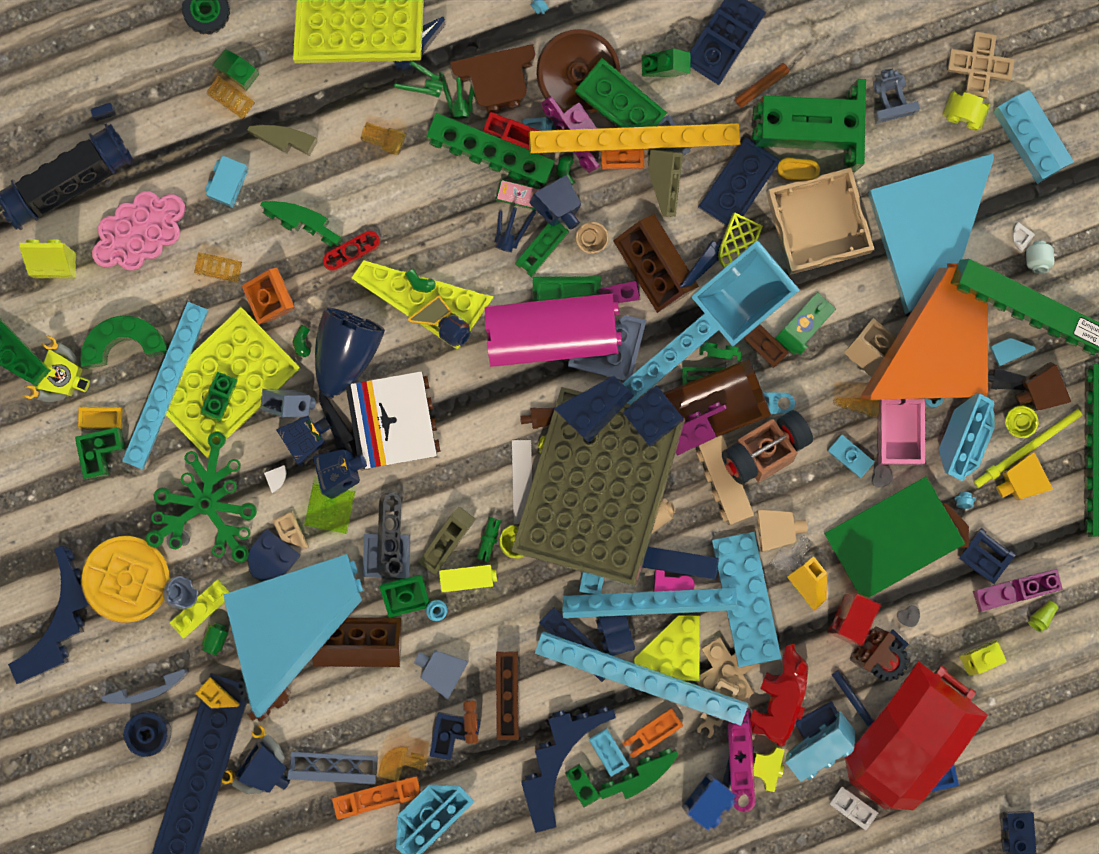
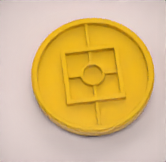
M119 536L102 542L90 553L82 570L81 584L88 604L96 613L110 621L132 623L150 616L160 607L164 601V585L170 579L167 563L156 547H150L141 538Z

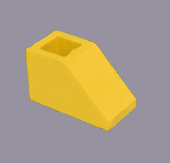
M814 556L787 576L813 611L827 600V572Z

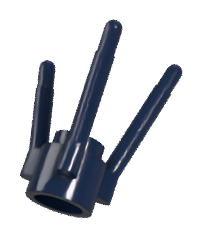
M513 207L506 232H502V235L503 212L499 211L497 233L494 241L497 243L495 248L512 253L513 248L517 249L518 243L533 220L536 211L533 210L515 240V236L510 233L517 208Z

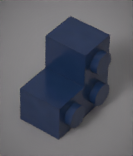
M438 712L430 757L446 760L452 759L455 740L465 741V735H467V731L465 732L464 716ZM477 719L478 731H476V734L479 735L481 720Z

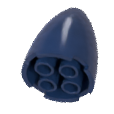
M327 308V310L323 311L316 337L315 371L318 387L322 390L324 396L334 398V395H340L346 390L348 385L353 384L361 376L373 359L385 332L382 326L369 319L365 321L363 318L355 316L348 311L336 308Z

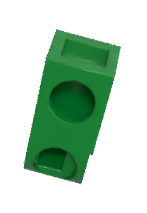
M580 764L564 772L584 808L601 798Z

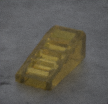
M220 76L215 79L207 91V95L241 119L246 117L255 104L252 99ZM221 86H224V88L221 90V92H220L219 95L217 96L216 93H217V91L219 90V88H220ZM228 90H230V91H231L230 95H229L228 98L224 101V100H223L224 96L226 95V93L228 92ZM235 96H239L234 105L231 106L230 103ZM242 101H246L242 109L238 111L237 108L242 103Z
M198 252L194 273L199 276L238 283L242 261ZM204 259L208 260L206 271L202 270ZM213 261L217 262L215 273L211 272ZM226 263L224 274L222 275L220 274L221 265ZM230 265H234L232 277L228 276Z
M835 398L833 400V405L871 417L879 416V400L861 398Z

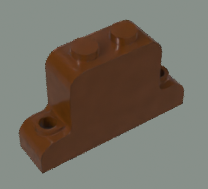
M530 44L450 62L451 75L455 80L457 77H460L461 82L470 81L476 106L480 110H487V113L499 111V107H518L525 99L527 92L522 69L533 66L532 63L535 58L534 45Z

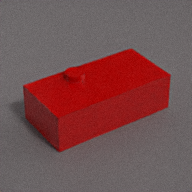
M857 593L845 594L827 633L849 644L863 645L881 605Z

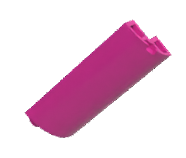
M613 294L485 307V329L487 331L490 367L618 354V345H622L621 332H617L615 315H619L618 302H614Z

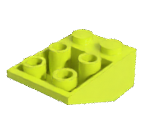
M28 239L26 243H19V249L30 277L76 278V253L66 246L65 243H61V240L50 239L48 243H39V240Z

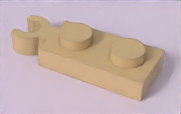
M720 678L713 691L735 698L740 687ZM702 712L701 718L705 719V721L699 723L697 732L700 733L702 728L707 727L710 730L707 737L711 738L714 733V724L720 727L723 719Z

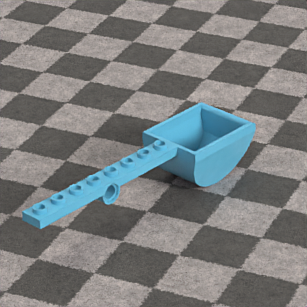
M758 240L691 296L705 314L622 383L634 395L627 404L634 403L716 332L720 331L729 343L735 346L800 291Z

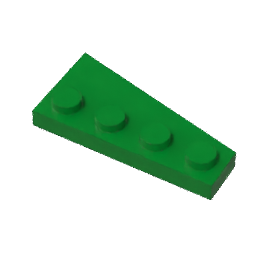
M0 318V366L27 382L38 386L51 370Z

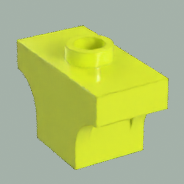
M774 746L773 750L768 754L754 753V776L760 777L763 780L764 789L767 791L775 792L778 777L781 778L783 775L784 765L781 764L785 751L783 748Z

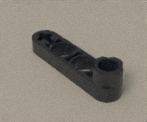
M385 493L379 500L377 571L383 577H397L403 571V563L399 562L401 499L396 493ZM392 500L394 501V505H389L386 503V501ZM389 511H390V512H394V515H393V514H387V515H386V512H389ZM388 518H391L394 522V527L391 530L385 527V521ZM388 539L393 543V549L390 552H387L384 548V543ZM384 555H392V558H384Z

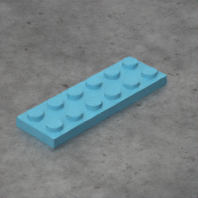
M755 532L712 540L715 557L719 558L718 573L721 588H736L737 610L727 611L738 668L781 660Z

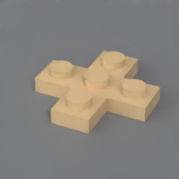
M975 32L971 52L956 49L950 50L947 72L968 75L966 93L986 99L990 79L1011 81L1015 59L994 56L997 35Z
M720 637L701 648L712 668L700 674V682H696L698 686L713 691L719 679L722 678L740 687L735 699L742 701L754 694L743 674L759 664L738 668L736 654L730 655Z

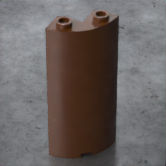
M750 359L663 393L685 421L689 420L688 416L692 413L700 411L702 414L708 411V406L716 402H720V404L725 403L727 406L725 410L708 417L716 437L772 416Z

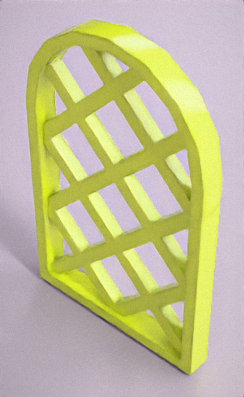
M737 213L732 214L718 253L719 262L723 268L732 262L730 253L736 251L737 256H739V249L745 247V250H747L748 245L754 244L758 240L762 225ZM738 218H740V219H742V220H744V221L741 222V223H739ZM750 223L757 227L751 229ZM747 224L749 231L743 233L741 226ZM738 227L740 235L734 237L732 230ZM750 233L752 241L746 243L744 236ZM741 237L743 245L738 247L735 240ZM732 241L734 249L729 251L727 243ZM726 255L729 259V263L727 264L723 262L722 258Z

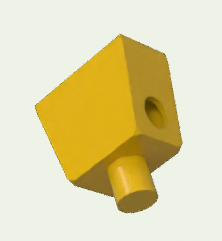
M1035 452L1028 454L1002 473L1006 482L996 486L1001 498L1012 493L1015 500L1024 499L1053 489Z

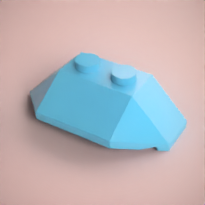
M976 393L954 410L939 447L945 473L960 481H963L966 476L979 468L995 428L994 401L980 393Z
M428 785L397 815L396 848L402 854H422L475 801L460 786Z

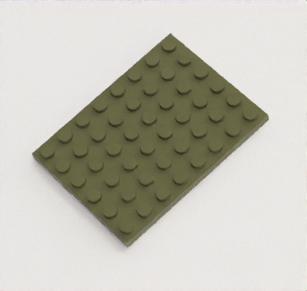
M561 387L555 407L583 392ZM626 404L590 442L585 440L554 410L511 552L636 587L685 419L650 447L623 414L631 404Z

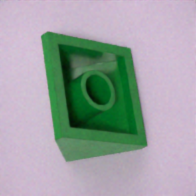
M422 574L379 585L389 618L426 609L430 602Z

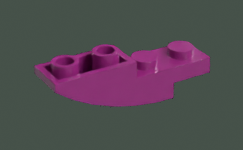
M1054 569L975 590L973 594L978 612H983L1063 590L1058 570Z

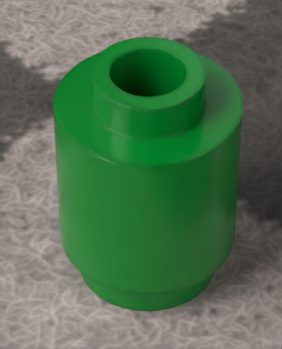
M214 622L213 625L209 624L201 643L203 645L201 650L217 656L219 651H222L229 634L225 630L227 626Z

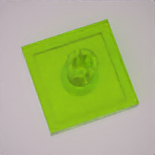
M313 483L304 526L347 534L356 492L347 490L337 497L330 499L321 493L319 484Z

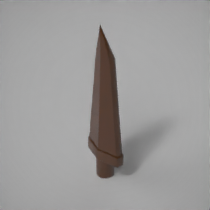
M530 408L531 415L520 416L521 424L532 423V429L548 426L551 423L554 409Z

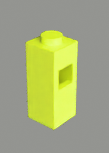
M491 565L439 571L441 592L493 587V582H497L496 569H492Z

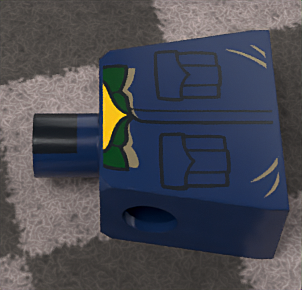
M306 416L276 429L297 464L302 465L326 443L321 434L331 429V426L325 417L313 423L311 418Z

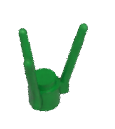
M410 61L412 66L431 79H426L424 88L396 83L393 85L397 89L424 93L439 98L444 82L439 81L440 75L433 74L414 61Z
M440 72V79L444 82L443 90L449 106V114H453L455 119L470 117L469 113L473 112L472 103L474 97L472 86H470L467 103L465 99H462L461 79L457 77V100H454L453 104L444 75Z

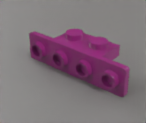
M552 96L541 102L544 113L551 118L556 130L597 129L580 103H577L563 113ZM590 151L574 152L579 159L581 167L588 173L599 168Z
M716 402L708 406V411L702 414L700 411H697L688 416L689 420L684 422L676 449L677 456L716 438L708 417L727 408L725 403L720 404V402Z

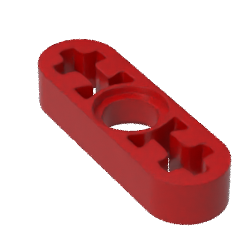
M366 231L327 252L323 257V264L329 271H338L378 249L380 238L376 232ZM366 237H375V245L370 246V244H366L365 246H363L365 251L362 252L361 247L359 246L357 241L360 240L361 244L367 242ZM353 245L357 247L358 253L356 256L349 257L346 255V248ZM342 250V254L347 261L343 262L341 258L336 261V266L328 265L329 257L338 258L340 256L338 252Z

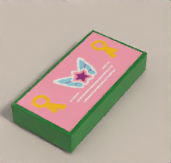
M501 179L496 201L535 210L529 202L533 194L540 189Z

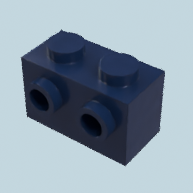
M1003 812L1004 817H1001L1000 820L1001 829L1005 831V839H1002L1003 852L1006 854H1037L1034 812Z

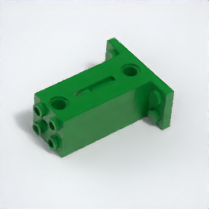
M857 79L849 87V90H846L845 99L764 95L757 102L756 106L753 107L752 116L753 119H756V127H753L752 140H755V146L847 151L844 155V165L847 168H852V172H856L865 164L866 79Z

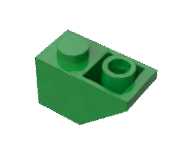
M672 48L642 55L643 77H677L690 74V52Z

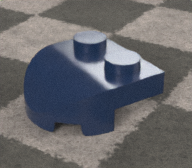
M266 529L250 549L247 559L248 570L256 580L260 582L285 575L300 558V554Z

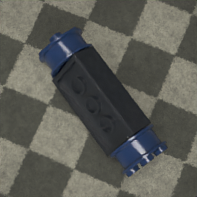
M104 124L105 128L94 135L89 133L91 140L79 142L75 148L59 154L50 163L42 164L38 170L22 176L18 182L11 180V185L0 191V205L4 209L2 213L9 223L11 222L16 230H23L22 226L33 219L38 221V216L40 218L111 175L116 174L115 170L126 163L131 165V161L134 158L129 150L126 149L123 144L124 141L112 124Z

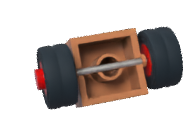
M791 410L779 417L777 423L774 419H771L739 438L737 443L722 452V459L728 473L737 483L745 484L753 478L759 483L793 463L798 454L797 451L813 442V435L802 415L795 410Z

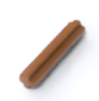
M782 63L738 95L735 98V103L740 108L744 107L787 75L790 71L787 65Z

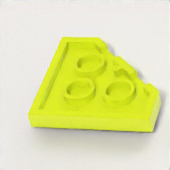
M677 616L634 658V664L683 681L700 682V616Z

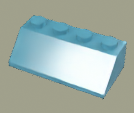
M1030 90L1013 97L993 111L1037 184L1074 163Z

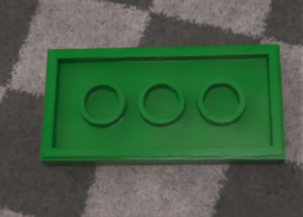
M603 58L600 59L574 91L617 128L656 127L667 114L663 108Z

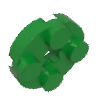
M705 342L704 346L699 348V355H703L705 351L708 352V357L732 360L733 356H737V361L742 359V352H738L739 347L726 345V349H719L717 344Z

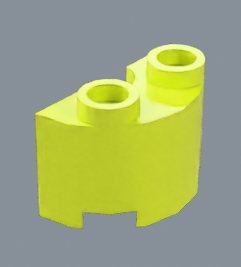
M952 91L942 116L947 117L946 120L951 123L965 122L968 129L978 131L983 128L990 104L982 103L983 99L976 95L964 92L962 96Z

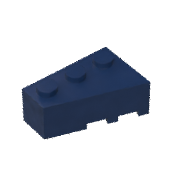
M612 376L553 409L585 440L590 442L634 395L615 376Z

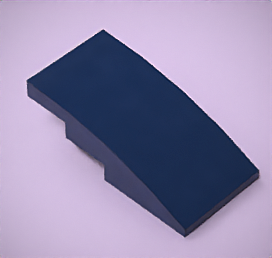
M723 0L690 51V67L717 85H720L765 16L766 11L748 0Z

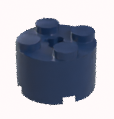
M140 713L127 722L123 733L124 741L133 754L141 757L153 756L162 752L168 746L171 739L170 723L159 713ZM149 729L152 737L146 739V735L143 732Z

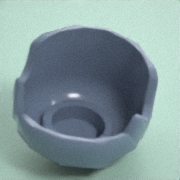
M177 576L170 578L166 582L163 589V597L170 607L186 609L192 607L197 601L198 590L193 588L191 580Z

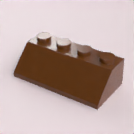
M655 214L639 220L613 240L657 313L699 287L696 281L690 286L680 287L690 271Z
M347 617L312 657L313 667H400L401 618Z

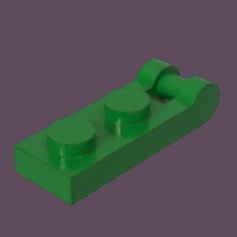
M548 223L516 261L515 265L527 271L526 274L532 278L568 235L569 230L560 223L556 226H551ZM530 256L537 260L533 265L527 261Z

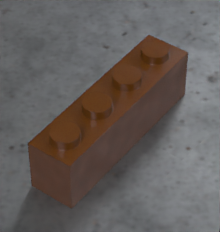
M518 651L496 652L497 740H519Z

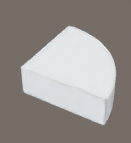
M1019 222L1014 226L1012 239L1015 247L1022 252L1035 234Z
M285 465L264 473L272 493L277 492L284 484L287 474Z

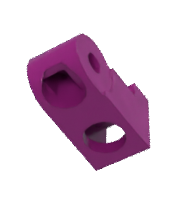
M637 281L598 289L599 295L613 294L614 302L623 303L641 300Z

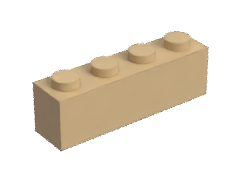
M721 435L697 446L698 450L695 453L698 461L703 462L706 470H703L706 481L711 482L714 490H711L714 501L719 502L722 510L719 513L722 521L731 525L754 516L742 484L737 483L732 478L724 465L722 452L727 449L723 436Z

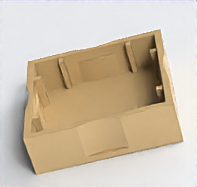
M852 168L824 174L810 181L794 182L775 187L767 191V199L789 275L870 254L874 250L867 221L860 208L859 193Z

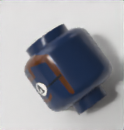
M450 315L449 317L442 318L439 322V337L451 346H462L470 338V326L459 316Z

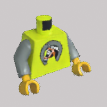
M46 335V337L51 339L50 345L41 344L44 348L48 349L44 364L51 371L38 386H24V388H29L31 393L29 396L22 395V397L27 399L34 398L50 403L64 400L66 396L72 397L75 389L86 392L90 380L80 377L83 369L79 367V360L70 348L56 342L53 337Z

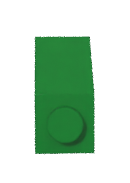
M227 49L222 52L213 64V67L246 91L259 76L255 67Z

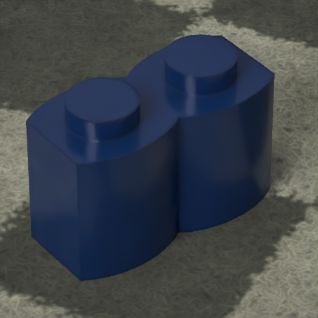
M626 615L600 616L596 620L598 631L603 632L605 640L601 641L604 653L609 652V655L614 656L635 650Z

